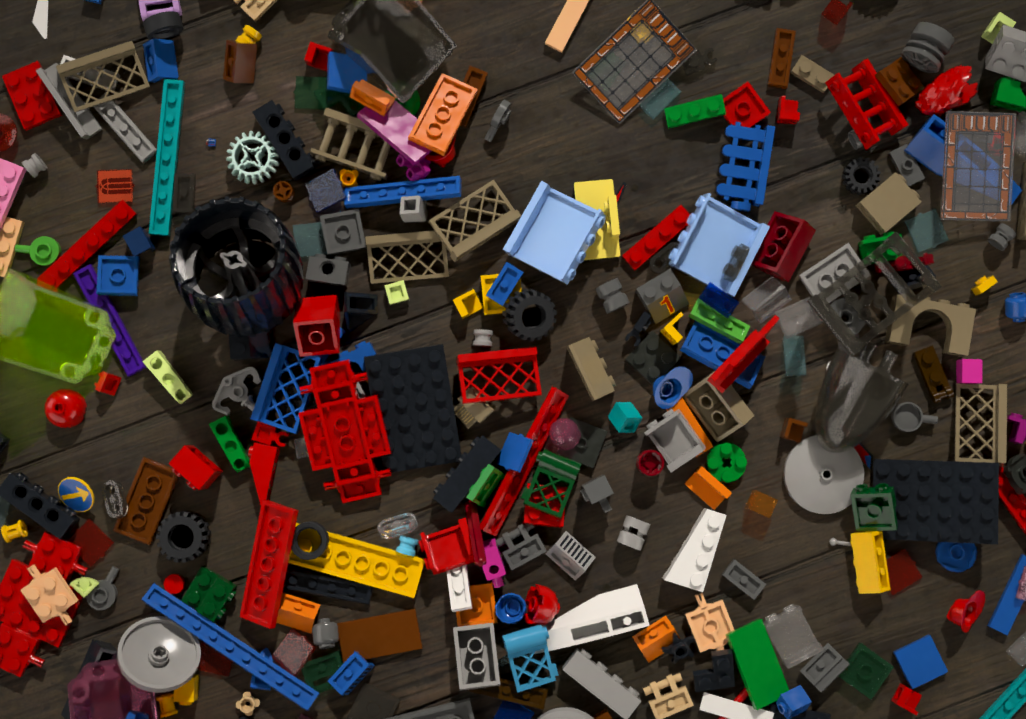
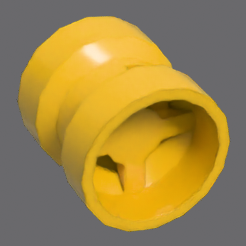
M245 25L242 35L238 36L235 41L255 44L257 41H260L262 35L251 26Z

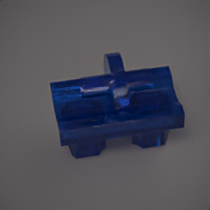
M709 282L699 296V299L726 318H729L739 304L736 299L711 282Z

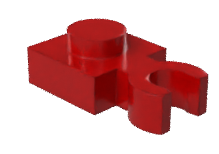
M257 421L252 440L270 446L275 441L277 445L285 447L286 444L282 443L280 438L283 435L289 437L290 434L287 432L277 433V427Z

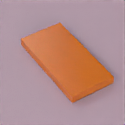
M442 73L409 134L408 140L444 156L478 89Z

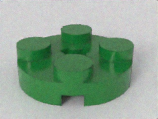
M722 443L714 446L709 451L706 459L708 472L721 482L729 483L736 481L743 475L747 465V459L742 449L731 443ZM722 458H730L731 466L722 467Z

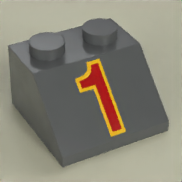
M671 268L635 290L655 324L689 305L685 293Z

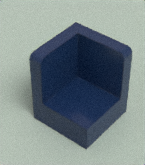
M138 227L123 235L133 256H138L147 250H156L146 230L142 227Z

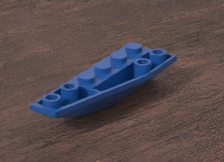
M933 114L926 120L904 150L933 173L945 178V166H947L945 165L947 123ZM959 134L957 150L970 151L971 141L962 134ZM972 143V151H982ZM957 152V168H970V152ZM972 152L971 168L983 169L985 153ZM986 155L985 168L998 169L999 165ZM957 169L955 183L968 186L970 171L967 169ZM971 170L970 185L983 186L984 171ZM986 170L984 185L997 187L999 171ZM1010 177L1009 206L1013 204L1022 191ZM982 187L970 188L971 190L983 194ZM985 187L984 195L997 200L998 189Z

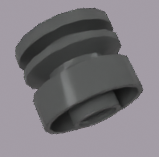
M919 22L911 34V40L906 43V47L902 50L901 57L905 62L918 70L927 73H937L945 60L944 55L949 53L955 42L954 37L938 25L929 22Z

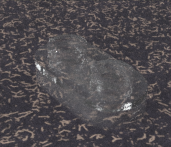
M404 513L382 520L378 524L377 529L382 538L390 539L414 531L418 526V522L414 514Z

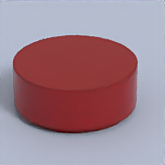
M171 574L164 581V588L170 594H178L185 587V580L179 574Z

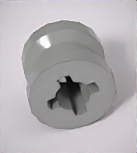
M36 153L32 154L29 160L22 162L25 169L34 178L38 176L41 170L45 171L47 169L46 164Z
M475 329L473 331L475 335L473 346L492 347V330Z

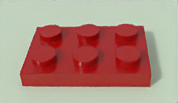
M39 61L2 76L22 126L26 131L62 116L57 101L36 72L37 69L42 68Z

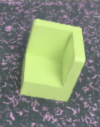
M999 12L993 17L981 37L993 44L1003 24L1014 27L1016 22Z

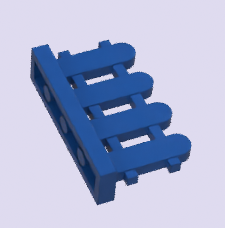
M735 122V125H729L725 129L726 136L733 138L732 145L727 144L722 148V154L730 157L729 164H723L719 168L720 175L727 178L726 184L721 183L716 187V193L724 196L723 200L728 201L729 197L743 199V202L749 203V200H751L752 206L760 207L764 202L775 126L767 125L764 130H761L760 125H755V128L740 126L741 122ZM738 139L753 141L752 148L737 146ZM758 142H761V149H757ZM735 158L749 160V167L734 165ZM755 161L758 162V168H757V169L754 168V166H755ZM732 178L746 180V186L731 185ZM752 181H755L754 188H751Z

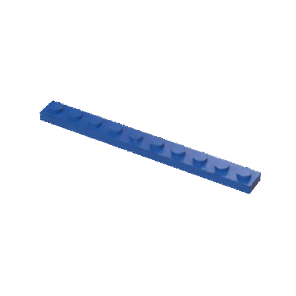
M153 583L141 599L144 603L306 711L310 709L319 696V692L155 583Z

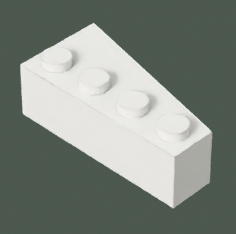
M706 508L703 509L676 557L671 562L670 567L662 578L664 580L700 592L704 591L726 515Z

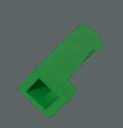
M227 415L210 423L209 426L232 467L239 473L251 467L250 460L231 424L230 417Z

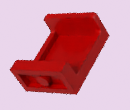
M466 517L458 520L459 525L429 535H425L424 532L420 533L422 540H419L420 548L427 555V558H424L427 570L431 569L434 575L474 562Z

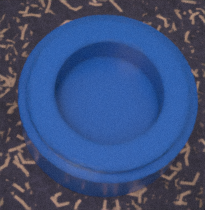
M732 201L731 208L737 211L749 212L751 204Z

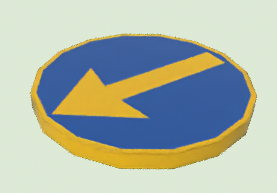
M67 477L58 485L59 497L67 507L72 508L76 512H85L93 506L95 498L93 491L83 480L76 477Z

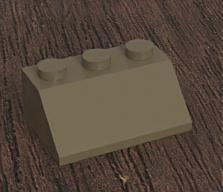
M588 337L567 347L592 402L615 391L613 388L616 386L615 381L611 375H607L605 371L607 365L603 357L599 359L596 352L599 348L595 340L591 341Z
M713 371L691 387L682 397L715 441L719 442L744 426L754 417V414L732 385L722 394L707 381L715 372Z

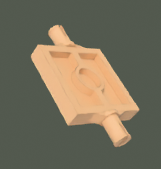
M35 564L27 568L34 579L30 584L23 587L21 592L41 621L44 623L52 617L59 616L65 626L73 620L66 610L76 603L78 599L58 569L55 567L51 571L41 574Z
M703 592L699 593V595L696 594L695 597L699 607L686 613L685 616L699 652L701 653L708 649L725 650L724 645L728 642L725 634L733 631L734 627L723 600L706 603Z

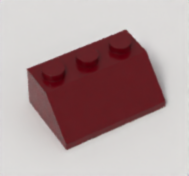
M775 211L768 223L770 228L751 265L772 277L789 282L816 230L804 219Z

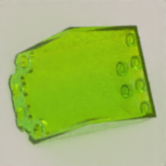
M8 268L0 286V359L2 361L77 384L83 378L91 374L95 375L101 371L103 362L106 360L111 349V344L116 338V333L111 326L110 317L106 310L32 276Z

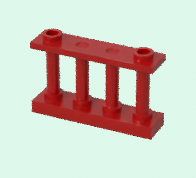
M867 58L851 69L853 74L842 78L840 73H837L825 82L865 149L880 141L878 135L889 131L892 136L908 126L896 103L876 78L877 72ZM858 80L863 91L853 95L847 85ZM868 97L874 107L863 112L858 102ZM878 114L884 124L873 129L868 118Z

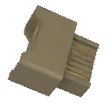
M472 386L466 390L467 399L475 398L479 394ZM462 396L458 398L460 403L454 408L455 415L469 429L477 421L482 423L497 407L495 404H488L487 402L462 404Z

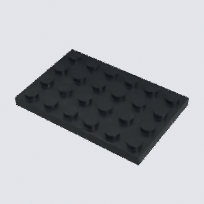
M437 344L364 356L370 396L378 395L391 448V454L381 456L383 470L390 468L392 473L458 462L462 453L444 345Z
M874 459L873 487L886 483L888 487H894L896 498L895 511L898 528L897 530L882 531L883 539L998 545L999 463Z

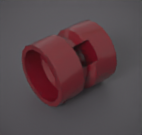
M645 450L638 455L636 466L642 474L654 476L659 474L664 468V458L655 450Z

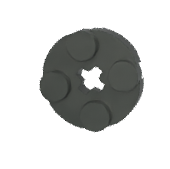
M1019 454L1010 458L1007 466L1003 469V473L1010 485L1020 495L1026 494V475H1023V471L1026 472L1025 454Z

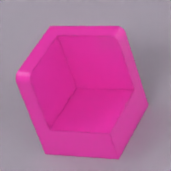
M957 360L956 383H982V360Z

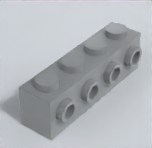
M576 648L562 666V670L622 718L628 719L641 703V699L638 697L640 693L631 686L629 689L622 684L624 681L616 674L611 676L606 672L608 668L600 661L596 664L591 660L592 655L586 650L582 649L580 651Z

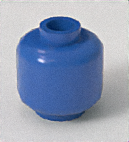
M1017 292L1009 294V297L1004 301L1005 315L1013 319V322H1024L1026 318V293Z

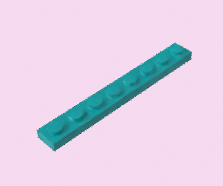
M164 79L149 224L150 235L170 236L185 82L183 80Z

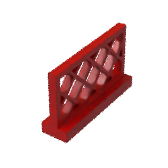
M774 315L759 332L755 329L707 381L723 394L768 346L770 341L765 337L780 318Z
M537 347L457 355L456 365L459 373L462 404L542 395L537 363ZM532 361L533 371L530 374L520 368L524 362ZM504 364H510L515 368L510 377L500 370ZM485 366H491L496 370L491 378H488L481 372ZM464 368H471L476 372L471 381L464 376ZM517 370L527 377L522 385L512 379ZM497 373H500L507 379L502 387L492 381ZM478 375L488 381L482 390L472 383ZM528 379L535 383L536 391L529 392L523 388ZM509 381L518 387L515 394H509L503 389ZM489 383L499 390L495 396H489L484 392ZM471 385L479 394L475 398L467 399L466 390Z

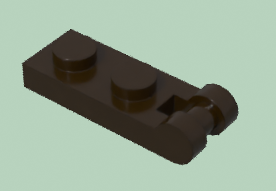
M933 345L913 352L932 401L936 404L941 402L943 398L949 399L954 397V392L948 383ZM941 385L942 391L938 392L936 386Z

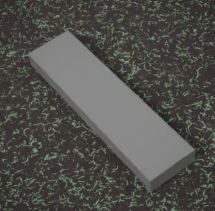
M104 93L99 99L104 98L106 93ZM114 100L94 106L96 111L143 164L157 153L154 145Z

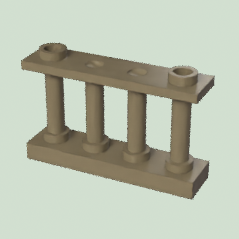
M326 108L323 115L329 124L320 149L311 148L310 152L315 156L314 159L323 163L327 160L370 175V178L376 181H381V179L387 181L388 176L382 170L391 145L383 139L384 144L375 169L363 166L372 140L376 136L381 137L359 118ZM341 124L346 126L347 131L338 156L328 154L327 150L335 127ZM359 130L365 132V139L357 161L354 163L345 158L354 132Z

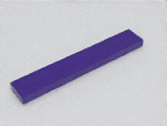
M89 264L74 272L73 275L127 376L131 377L147 368L142 362L143 359L108 295L96 294L97 273L93 266Z

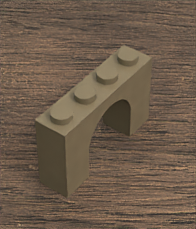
M903 292L901 295L892 297L885 343L900 346L909 345L915 318L923 311H930L939 315L946 326L943 354L959 357L968 356L976 309L970 308V305L965 303L952 305L950 304L951 301L939 299L936 302L931 301V298L927 296L914 298L911 297L910 293Z

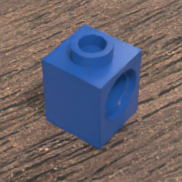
M801 685L782 693L776 702L779 712L784 714L786 719L806 711L812 703Z

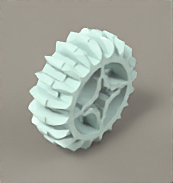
M249 131V137L245 133H242L243 138L241 140L239 137H235L237 143H230L233 150H227V153L232 156L226 157V160L231 162L228 168L233 169L232 175H238L237 179L239 181L244 179L246 184H249L251 179L253 184H257L258 178L261 183H264V176L271 179L269 172L276 173L273 166H279V162L275 159L280 158V156L275 153L276 150L270 140L268 141L267 135L265 134L262 137L261 132H257L254 136L253 131ZM253 143L262 145L261 147L258 146L255 149H250L247 147V145ZM241 150H243L244 158L241 160V163L239 164V154ZM248 151L255 156L258 164L251 160ZM267 151L268 160L265 166H263L262 158L265 155V152ZM253 166L259 169V171L256 172L243 171L246 168L249 169Z

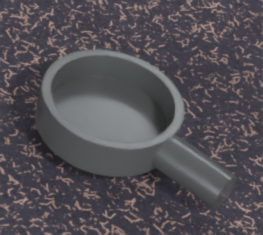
M505 99L501 102L492 118L491 126L484 138L485 140L491 142L501 124H506L512 112L510 110L511 102Z
M912 402L898 404L893 409L891 415L894 426L904 432L914 431L922 423H938V416L923 415L921 408Z
M112 566L106 579L97 580L99 584L86 596V600L92 608L105 610L116 602L118 591L113 581L120 570L117 567Z

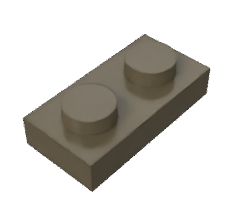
M801 55L790 72L822 93L827 89L825 82L834 76V74Z

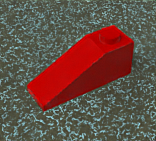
M254 443L249 448L248 457L250 458V466L260 505H262V500H269L280 447Z

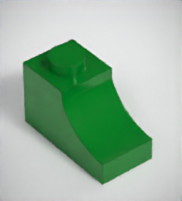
M1008 76L1001 77L995 82L990 105L1026 114V96L1020 88L1021 82L1015 81L1014 78Z

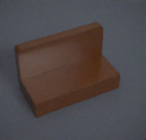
M226 40L224 80L233 83L254 82L256 44Z

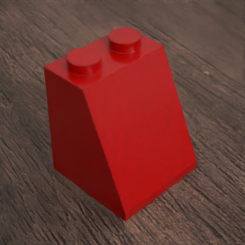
M337 295L300 298L299 303L296 305L293 320L300 357L340 353V309Z

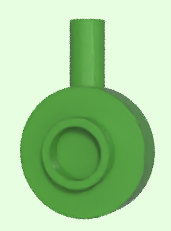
M41 236L36 238L31 246L16 244L15 252L29 253L35 263L41 266H51L60 258L61 247L55 239Z

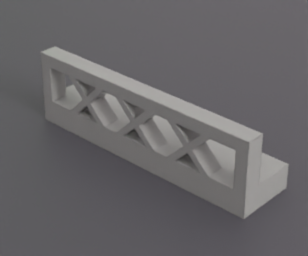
M58 63L53 64L46 70L41 67L37 69V74L81 138L88 140L103 130L89 108L74 113L56 69V66L59 65ZM68 77L65 78L67 85L74 88ZM77 93L74 102L76 107L84 105L85 102Z

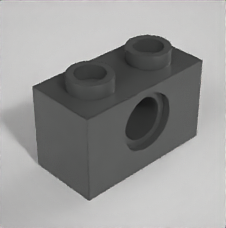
M315 254V257L309 256L306 280L308 282L347 287L351 264L343 257L335 256L334 259H327V255ZM327 265H332L333 272L329 275L324 274V268Z

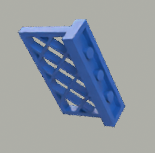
M275 343L250 419L298 434L301 423L297 412L306 411L311 393H307L304 396L301 395L300 387L297 383L298 380L306 377L308 385H311L310 371L307 372L303 362L309 359L315 360L314 367L321 365L323 358L303 356L305 358L301 359L299 350ZM289 352L295 353L298 359L292 365H289L287 361ZM300 364L304 374L295 378L291 369ZM288 371L292 380L283 385L281 380L282 373ZM294 383L298 393L289 397L285 387ZM282 390L286 399L277 403L275 394ZM300 396L302 401L301 407L294 409L291 400ZM287 402L292 412L283 416L279 406ZM273 409H276L279 416L275 421L267 419L269 412ZM291 415L294 416L296 420L294 428L287 426L285 418Z

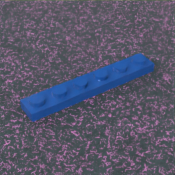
M460 176L347 187L345 188L344 205L348 209L396 204L401 202V197L421 196L423 201L461 197L462 180Z

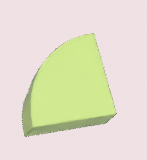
M81 577L73 580L69 585L85 598L99 582L90 577Z

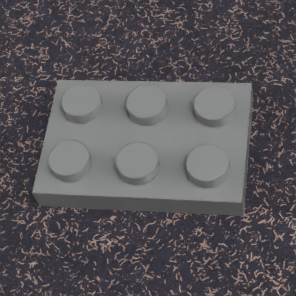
M847 243L798 277L819 308H822L869 277L870 273L850 244Z

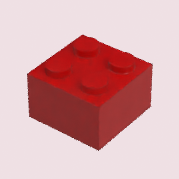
M184 445L168 463L173 467L171 469L172 472L179 477L183 476L187 479L186 484L193 490L208 489L223 472L194 445Z

